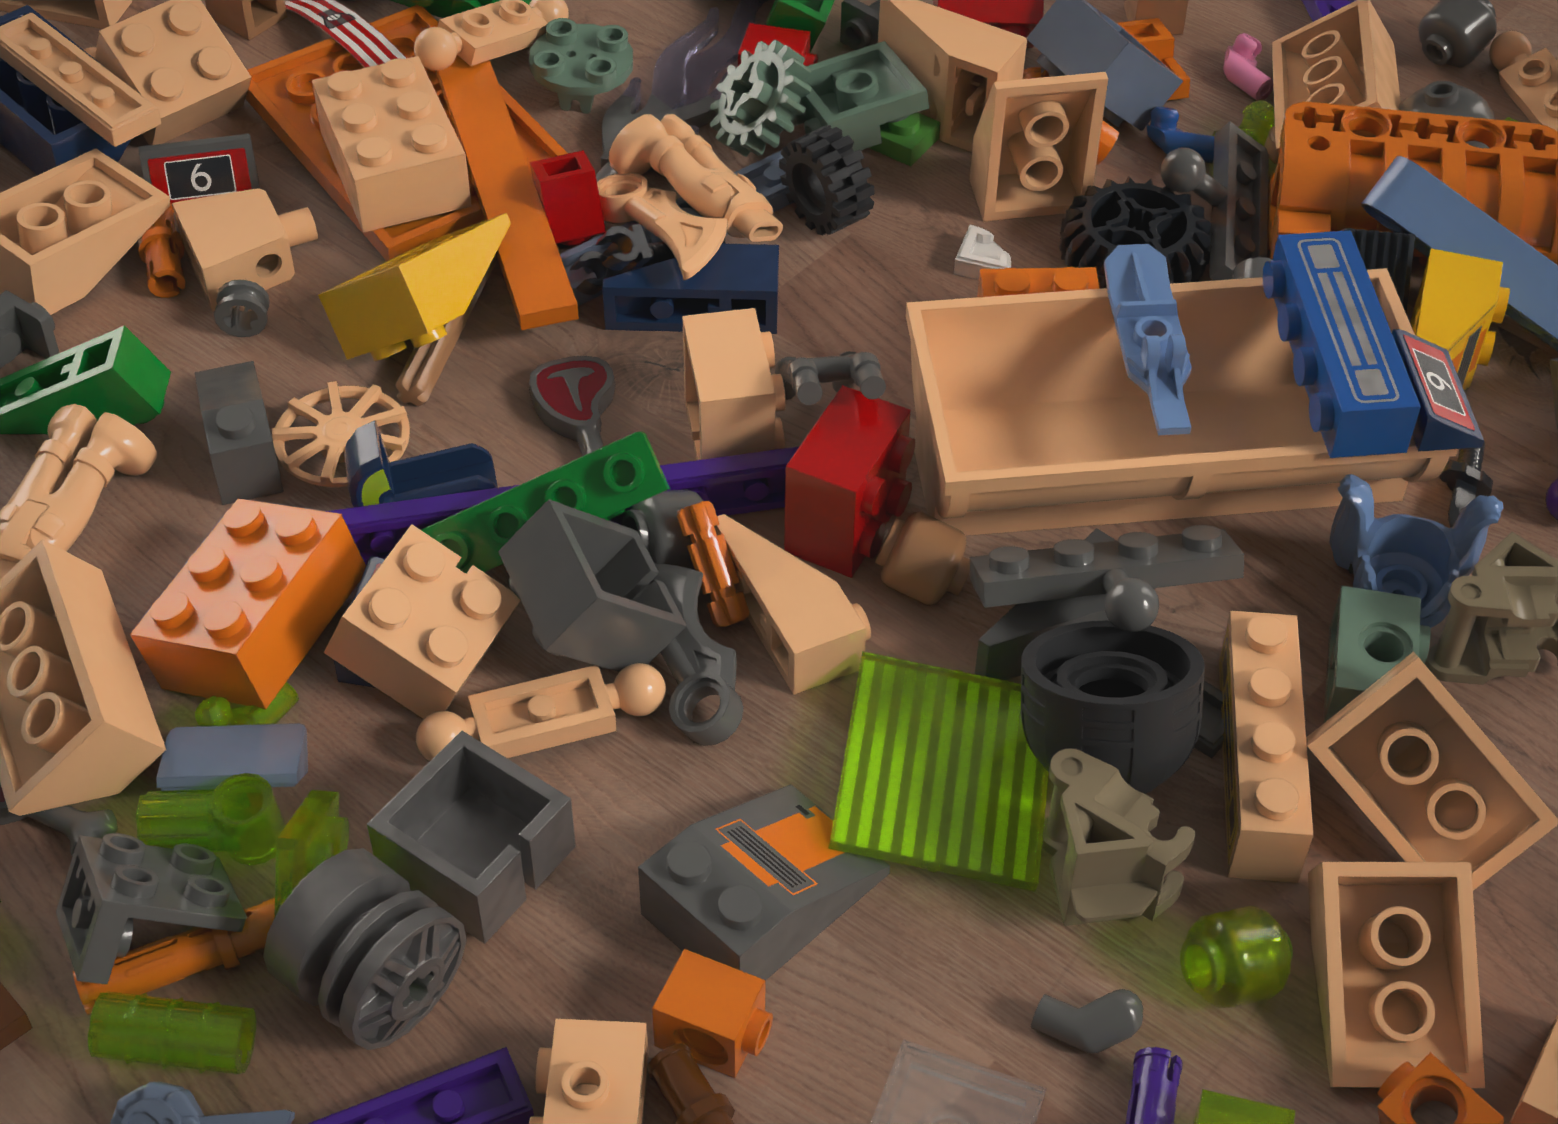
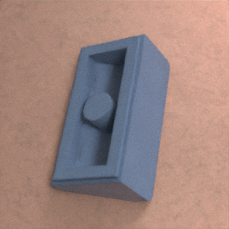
M300 723L173 728L166 738V751L162 754L156 781L157 788H161V791L295 787L308 773L307 729L305 725Z

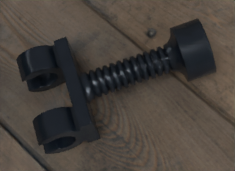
M641 224L631 225L629 228L614 226L598 239L595 246L605 245L608 242H612V244L602 254L596 251L584 253L571 266L570 270L587 267L595 273L597 279H585L576 288L584 294L593 295L603 289V279L675 258V256L664 242L647 243Z

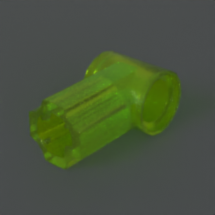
M243 773L233 775L222 781L215 789L148 791L146 795H140L136 811L137 839L141 840L145 845L174 849V846L177 844H194L204 847L211 852L227 851L231 858L240 864L257 865L275 858L284 849L288 839L287 827L273 789L268 781L258 774Z

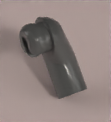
M1125 989L1114 990L1081 1008L1074 1007L1044 994L1035 1011L1031 1028L1084 1052L1094 1054L1132 1037L1142 1025L1144 1008L1139 997L1130 990Z

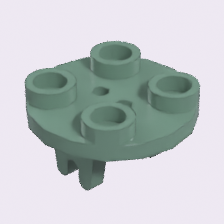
M558 18L548 22L546 33L539 36L531 46L529 69L538 83L550 91L557 92L562 110L569 111L573 100H577L580 103L581 111L589 114L595 95L613 90L623 84L632 73L633 48L628 42V32L621 26L607 25L603 27L595 24H576L570 19Z

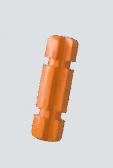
M702 501L682 508L677 512V519L683 537L690 535L692 544L688 545L687 548L694 569L703 573L701 590L703 595L710 594L712 602L707 603V607L713 624L716 627H726L743 621L749 616V609L743 592L736 593L734 584L739 583V579L724 535L716 534L714 526L720 523L713 504L710 501Z

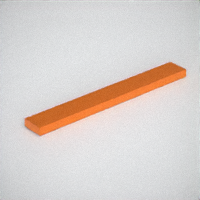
M457 55L454 62L448 68L435 72L456 135L466 154L467 168L484 219L488 220L507 213L511 222L496 255L521 330L579 319L578 304L492 64L488 60L470 66Z

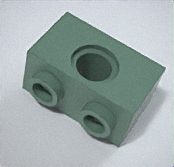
M1341 586L1329 627L1323 724L1413 651L1425 664L1429 651L1431 628L1430 626L1420 625L1421 598Z

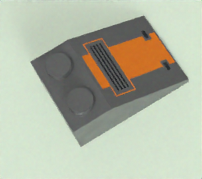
M790 784L691 824L638 866L641 915L680 950L692 951L767 980L890 874V865L868 847L867 854L854 852L856 837L849 831L846 834L844 849L832 847L836 821Z

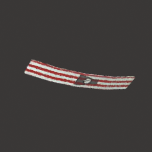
M289 0L285 2L286 9L301 15L320 27L342 45L364 68L384 64L392 59L407 58L381 32L356 12L336 0Z

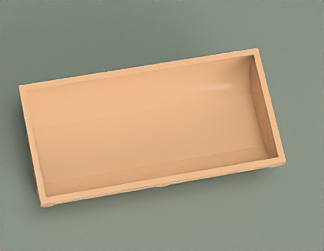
M1387 268L1367 270L1391 333L1393 329H1400L1415 335ZM1263 277L1170 284L1173 299H1176L1178 317L1185 336L1188 354H1190L1189 359L1192 366L1191 374L1183 386L1184 400L1191 423L1190 434L1181 435L1157 434L1148 394L1128 378L1107 288L906 302L905 316L911 339L912 381L916 411V444L914 452L927 514L961 530L965 536L1339 506L1343 497L1339 493L1338 487L1341 480L1349 474L1356 475L1370 485L1374 503L1403 501L1408 482L1427 481L1437 478L1444 470L1449 457L1456 456L1458 449L1418 452L1412 436L1407 453L1330 458L1321 432H1314L1311 427L1309 418L1310 400L1305 386H1298L1293 373L1294 355L1289 341L1283 342L1280 338L1277 322L1278 310L1274 298L1268 299L1264 293Z

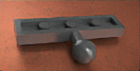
M1229 121L1214 136L1213 178L1206 173L1204 160L1195 150L1177 148L1169 152L1163 159L1160 168L1164 184L1172 191L1178 193L1193 191L1212 205L1209 277L1213 281L1232 279L1233 270L1240 262L1255 257L1267 258L1269 154L1267 149Z
M1194 525L1185 528L1181 534L1155 536L1145 532H1131L1121 535L1118 541L1090 543L1081 539H1068L1056 543L1054 548L1028 551L1021 547L1004 546L993 549L989 555L970 557V581L984 607L1106 594L1104 601L1106 616L1116 628L1125 632L1142 631L1155 621L1159 612V598L1154 588L1244 578V553L1224 529L1209 525Z

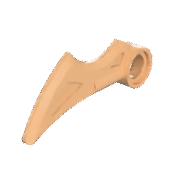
M614 174L597 182L604 221L622 223L635 220L669 247L678 262L683 280H687L699 272L713 258L724 241L728 229L727 218H705L685 212L676 203V192L651 188L648 185V180L640 174Z

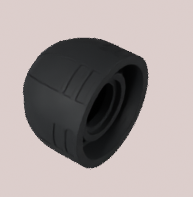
M1106 620L1069 624L1037 636L1024 649L1021 662V721L1028 746L1048 772L1051 759L1057 752L1064 749H1077L1119 769V773L1125 782L1135 790L1144 794L1151 792L1185 764L1197 742L1202 719L1205 667L1201 653L1188 640L1165 629L1150 625L1139 632H1125Z

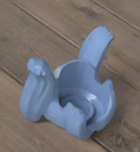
M1354 474L1346 475L1338 487V491L1343 498L1332 523L1329 541L1334 561L1339 567L1347 569L1351 574H1354V588L1421 598L1420 625L1432 628L1439 624L1448 615L1451 607L1448 601V592L1452 582L1458 577L1469 576L1473 571L1485 545L1489 525L1498 523L1501 518V512L1504 509L1503 502L1494 495H1479L1462 509L1451 528L1431 519L1406 514H1393L1377 519L1374 517V498L1370 485Z

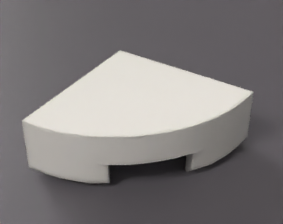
M969 225L955 258L954 274L979 280L980 269L1011 268V257L1009 253L993 241L994 235L983 228Z

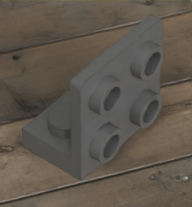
M120 833L106 834L103 836V839L79 835L56 909V915L77 981L108 984L116 957L124 958L126 956L133 935V918L234 932L243 931L247 918L220 858L215 856L213 852L204 847L187 843L177 844L174 846V849L145 845L135 837Z

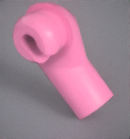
M1242 33L1236 37L1234 45L1228 46L1225 52L1224 75L1231 83L1258 102H1261L1272 92L1273 79L1256 68L1257 61L1255 58L1262 50L1261 42L1251 35Z

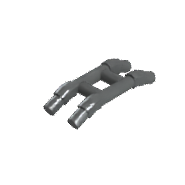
M846 351L838 356L816 358L784 357L777 362L775 374H781L783 379L785 400L792 399L797 393L798 399L805 405L816 404L821 399L823 391L820 383L832 382L833 389L836 392L839 391L842 385L852 389L857 385L860 387L862 394L868 399L881 397L886 389L880 363L877 357L870 352L856 353Z

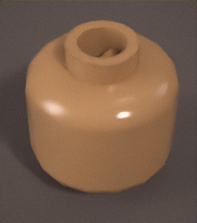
M919 511L912 513L905 521L897 517L895 518L874 562L883 567L881 571L883 584L929 606L939 602L946 591L958 596L970 573V559L963 557L967 547L965 534L961 530Z

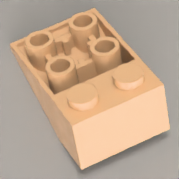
M880 0L878 43L885 41L927 89L929 109L918 113L940 122L939 139L942 142L972 152L973 136L993 83L1023 79L1027 38L920 0Z

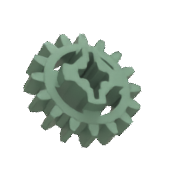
M773 40L770 45L763 41L758 42L754 54L744 50L741 53V64L738 67L729 65L726 78L716 87L722 94L720 99L713 102L710 106V109L718 114L710 122L711 128L718 131L715 138L745 157L750 152L757 156L763 155L766 143L774 148L779 146V134L783 130L792 133L794 130L792 122H794L797 115L803 114L806 109L799 104L800 100L811 93L812 87L803 82L811 74V69L803 64L805 58L778 40Z

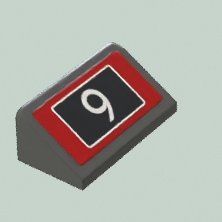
M250 134L138 147L144 180L170 196L171 204L184 200L260 189Z

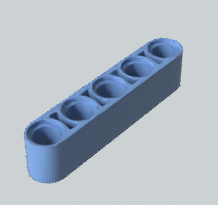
M1396 156L1361 203L1363 209L1393 233L1414 234V248L1426 257H1429L1432 248L1503 262L1500 287L1510 288L1505 314L1558 352V265L1427 170L1405 157Z

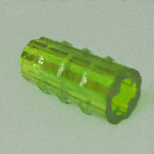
M102 992L95 1001L90 1017L88 1049L91 1057L125 1061L126 1064L138 1062L161 1065L163 1069L172 1066L197 1069L200 1073L214 1071L241 1074L246 1072L253 1054L257 1027L256 1014L253 1008L221 1005L219 1001L212 1004L185 1001L183 997L179 999L151 997L147 993L134 995Z

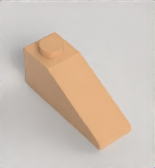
M725 514L717 516L720 524L714 526L716 534L724 535L739 579V583L734 584L736 593L743 592L749 609V616L747 618L793 695L862 670L865 661V644L871 638V628L867 615L861 605L858 603L851 604L837 581Z

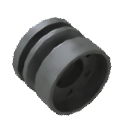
M361 848L344 850L323 861L299 882L281 905L267 933L263 957L267 970L273 977L300 999L313 1006L319 1005L322 1017L341 1028L343 1034L355 1044L367 1050L386 1047L406 1035L430 1013L453 980L461 964L467 940L463 923L440 906L438 907L437 903L419 890L410 891L407 880L373 854Z

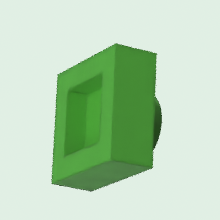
M917 112L909 115L902 121L881 124L882 143L869 148L911 167L939 139L940 122Z

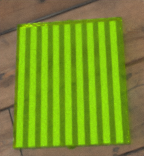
M862 651L828 849L924 868L930 872L938 871L1036 891L1039 883L1049 772L1034 756L1024 735L1021 721V684L965 673L961 670H951Z

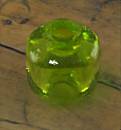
M1244 906L1199 917L1190 926L1185 942L1182 944L1180 965L1182 974L1189 987L1194 992L1200 994L1205 1001L1218 1008H1234L1270 999L1283 990L1291 972L1293 949L1289 936L1269 912L1257 906Z

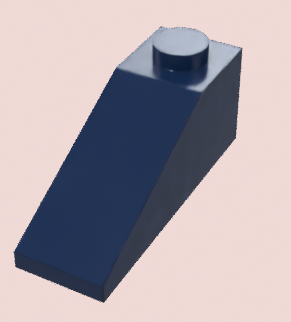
M722 243L713 258L699 272L687 280H683L676 258L603 279L605 330L683 332L682 316L755 308L760 331H770L771 334H777L779 245Z

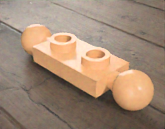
M501 0L439 19L438 27L427 28L417 36L414 44L415 56H419L425 68L433 71L448 68L454 62L457 55L470 66L531 47L539 36L546 33L548 22L558 18L568 19V7L564 0H531L529 5L522 0Z
M1507 31L1501 33L1493 40L1489 50L1492 64L1500 70L1498 73L1501 87L1531 123L1546 125L1558 132V61L1547 48L1532 54V46L1529 39L1520 32Z
M635 663L626 666L618 673L614 682L604 684L599 666L593 665L469 695L468 701L471 717L463 719L458 714L450 711L434 712L425 717L420 723L416 733V743L422 756L431 761L455 736L464 731L502 756L511 758L615 732V709L620 708L633 716L649 715L656 711L663 703L666 685L660 672L648 664Z

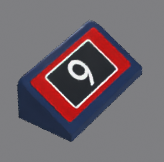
M1393 329V338L1421 406L1412 434L1418 452L1481 448L1484 438L1448 350L1407 331Z

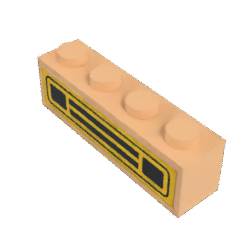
M1230 611L1218 659L1219 688L1222 691L1223 697L1221 706L1224 722L1222 755L1228 878L1298 883L1313 838V823L1297 615Z

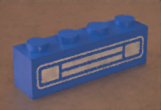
M1351 230L1278 235L1272 261H1266L1263 267V288L1268 299L1274 298L1278 310L1277 322L1280 338L1283 342L1289 341L1294 355L1293 373L1298 386H1305L1310 400L1309 418L1313 431L1321 432L1330 458L1407 453L1421 406Z

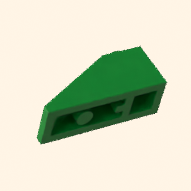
M124 325L0 378V434H48V424L53 415L61 407L71 404L85 406L97 421L104 412L119 416L132 425L145 424L161 413L171 371Z

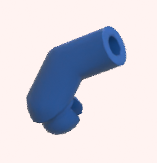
M1155 107L1152 109L1150 114L1151 122L1146 124L1147 136L1166 154L1177 148H1190L1198 152L1204 162L1213 163L1214 136L1183 132L1177 128L1179 113L1176 109L1168 107Z

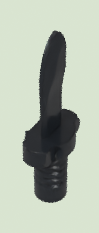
M1485 441L1481 448L1459 449L1457 461H1448L1444 470L1439 475V478L1447 483L1449 489L1453 491L1448 509L1450 528L1453 527L1462 509L1474 500L1475 497L1491 495L1493 480L1484 471H1481Z

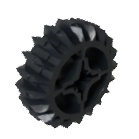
M1129 176L1123 184H1117L1110 179H1106L1103 188L1088 186L1084 196H1074L1072 205L1066 210L1060 230L1059 249L1061 251V259L1065 261L1067 267H1096L1099 288L1103 289L1107 288L1104 270L1105 259L1118 245L1149 244L1166 257L1170 284L1199 282V279L1205 272L1206 264H1209L1211 222L1204 218V207L1192 205L1190 194L1176 195L1167 186L1163 188L1154 186L1151 179L1145 184L1135 183Z

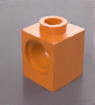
M684 949L652 1007L654 1046L664 1050L674 1044H687L692 1052L690 1054L696 1063L736 1078L747 1054L759 1055L772 1026L773 1014L765 1011L766 980Z
M1431 1052L1416 1067L1408 1061L1401 1064L1385 1080L1378 1091V1096L1383 1100L1377 1106L1380 1124H1417L1412 1116L1421 1104L1428 1101H1440L1449 1105L1457 1114L1453 1124H1504V1117Z

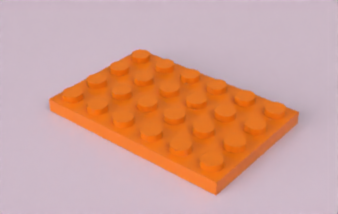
M415 5L369 24L381 32L407 58L415 57L414 44L417 36L427 28L438 27L439 22L424 7ZM329 38L248 69L247 71L251 75L246 96L248 103L363 233L321 134L312 80L331 76L339 71H354L364 67L336 40ZM424 67L454 129L436 72ZM499 84L530 173L529 162L568 154ZM469 171L468 180L472 206L364 232L363 235L383 258L388 261L428 241L485 221Z

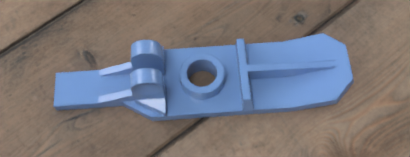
M1149 244L1118 245L1105 259L1104 270L1108 297L1127 376L1148 394L1158 435L1190 434L1191 423L1184 400L1183 386L1191 374L1192 366L1189 359L1190 354H1188L1185 336L1178 317L1176 299H1173L1166 257Z

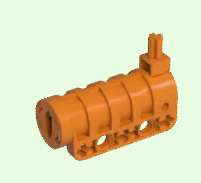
M1299 102L1287 108L1280 134V153L1276 171L1272 174L1268 190V251H1270V259H1273L1278 235L1341 231L1344 228L1393 233L1371 217L1363 209L1361 203L1396 156H1402L1427 170L1558 265V132L1555 129L1537 123L1318 102ZM1352 131H1369L1376 137L1359 136ZM1466 142H1482L1486 144L1489 148L1474 147L1467 144ZM1414 248L1413 257H1419L1421 266L1426 267L1428 257Z

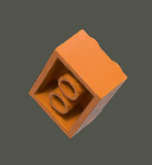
M238 498L161 596L152 604L149 611L130 633V636L161 689L267 709L359 583L366 564L342 514Z

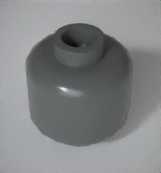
M1439 0L1422 18L1418 27L1419 39L1425 56L1435 64H1448L1458 68H1463L1473 62L1493 41L1497 32L1496 14L1489 0Z
M687 489L665 491L632 506L631 510L624 513L621 525L638 531L654 563L676 565L695 570L687 548L688 545L692 544L690 535L683 537L677 519V512L684 507L702 502L703 499L699 494Z

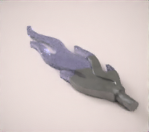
M768 0L739 1L726 34L709 49L697 54L711 42L719 31V9L717 7L711 8L706 20L675 40L659 56L654 68L651 95L646 106L638 113L636 111L641 104L642 94L641 79L639 77L631 79L627 89L607 109L603 117V155L601 157V170L596 174L597 182L607 176L619 174L610 166L609 151L619 132L636 118L644 114H651L661 121L666 114H675L690 125L696 135H699V128L708 124L718 115L710 109V106L713 102L720 99L722 93L715 88L708 94L710 86L724 69L738 60V52L749 23L755 24L756 12ZM728 71L723 75L719 83H722L728 74Z

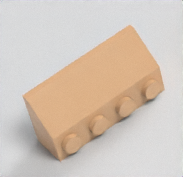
M1356 0L1272 42L1275 142L1278 153H1280V134L1287 108L1299 102H1318L1399 110L1401 100L1394 43L1370 0ZM1352 131L1359 136L1376 137L1369 131Z
M43 539L0 580V784L8 811L18 816L120 794L166 751L163 738L102 570Z

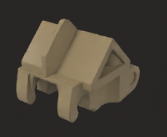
M1511 532L1475 565L1472 576L1458 577L1451 584L1448 592V601L1451 607L1439 642L1429 649L1425 662L1427 668L1440 681L1484 685L1487 681L1500 676L1526 677L1528 672L1536 671L1541 659L1538 651L1540 649L1552 652L1558 660V560L1514 532Z
M1064 749L1057 752L1051 759L1049 777L1054 784L1049 817L1044 819L1040 825L1038 840L1043 850L1053 856L1050 860L1049 869L1064 926L1129 919L1141 915L1153 921L1171 907L1181 893L1184 876L1179 871L1172 870L1190 854L1195 839V831L1191 827L1182 826L1178 829L1176 836L1170 840L1162 841L1154 838L1150 831L1157 826L1160 811L1153 806V798L1128 785L1120 775L1119 769L1077 749Z

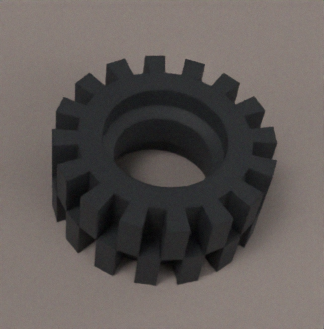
M831 125L821 127L787 143L780 153L784 158L779 160V168L786 172V174L780 176L782 185L788 186L790 190L786 194L789 203L795 201L797 205L794 212L799 219L805 216V225L810 230L816 228L817 234L822 236L833 234L866 218L870 214L869 210L873 209L874 201L870 196L875 194L874 185L867 183V178L872 176L869 167L863 168L860 162L865 158L861 150L859 149L854 152L852 149L854 141L849 135L843 137L842 130L838 127L832 129Z

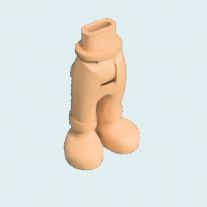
M644 114L628 123L613 141L609 151V162L611 168L617 173L642 175L652 167L660 175L666 177L682 199L702 217L727 218V233L732 237L748 238L752 242L775 240L781 234L783 229L782 222L772 215L773 208L763 194L756 192V187L751 180L738 173L736 175L713 152L711 145L700 135H696L692 127L675 114H666L661 121L651 114Z
M77 404L63 406L53 415L48 424L49 439L43 442L35 454V461L8 503L0 510V580L42 539L67 552L88 524L100 494L113 478L115 470L126 475L137 476L146 473L152 467L157 458V451L144 433L115 414L104 412L97 421L85 406Z

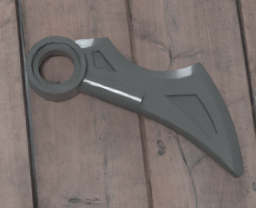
M654 563L659 574L632 600L635 601L655 580L664 582L687 625L660 652L678 684L670 698L669 712L671 720L692 742L702 746L716 745L727 740L737 730L743 716V703L741 697L735 691L736 651L712 640L704 632L699 622L697 604L703 573L681 566ZM709 695H719L720 706L716 714L704 722H693V710L697 703Z

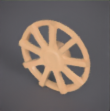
M337 381L328 382V388L313 392L299 400L294 397L288 402V409L281 415L275 428H272L273 445L279 463L294 477L317 486L347 487V477L334 478L337 463L345 462L346 443L356 429L376 420L378 427L389 423H397L400 431L399 437L381 434L385 448L393 452L388 458L390 462L398 461L402 457L408 446L410 438L409 420L404 406L401 407L393 398L382 393L381 387L373 384L370 388L361 386H338ZM341 399H360L349 412L343 411ZM330 401L332 413L324 415L312 407ZM373 403L387 410L361 418ZM299 415L317 425L290 427ZM315 439L289 456L285 451V441ZM318 452H321L326 458L321 476L309 474L299 468L303 462Z

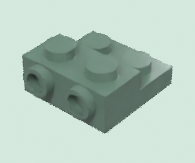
M882 41L807 66L811 69V74L803 82L812 87L811 93L801 98L799 104L806 108L805 112L797 115L792 123L794 126L804 123L805 134H809L827 125H831L832 129L838 127L842 130L843 137L849 135L854 141L853 151L855 152L859 149L862 151L882 143L881 124L902 121L911 114L929 109L927 89L888 44Z

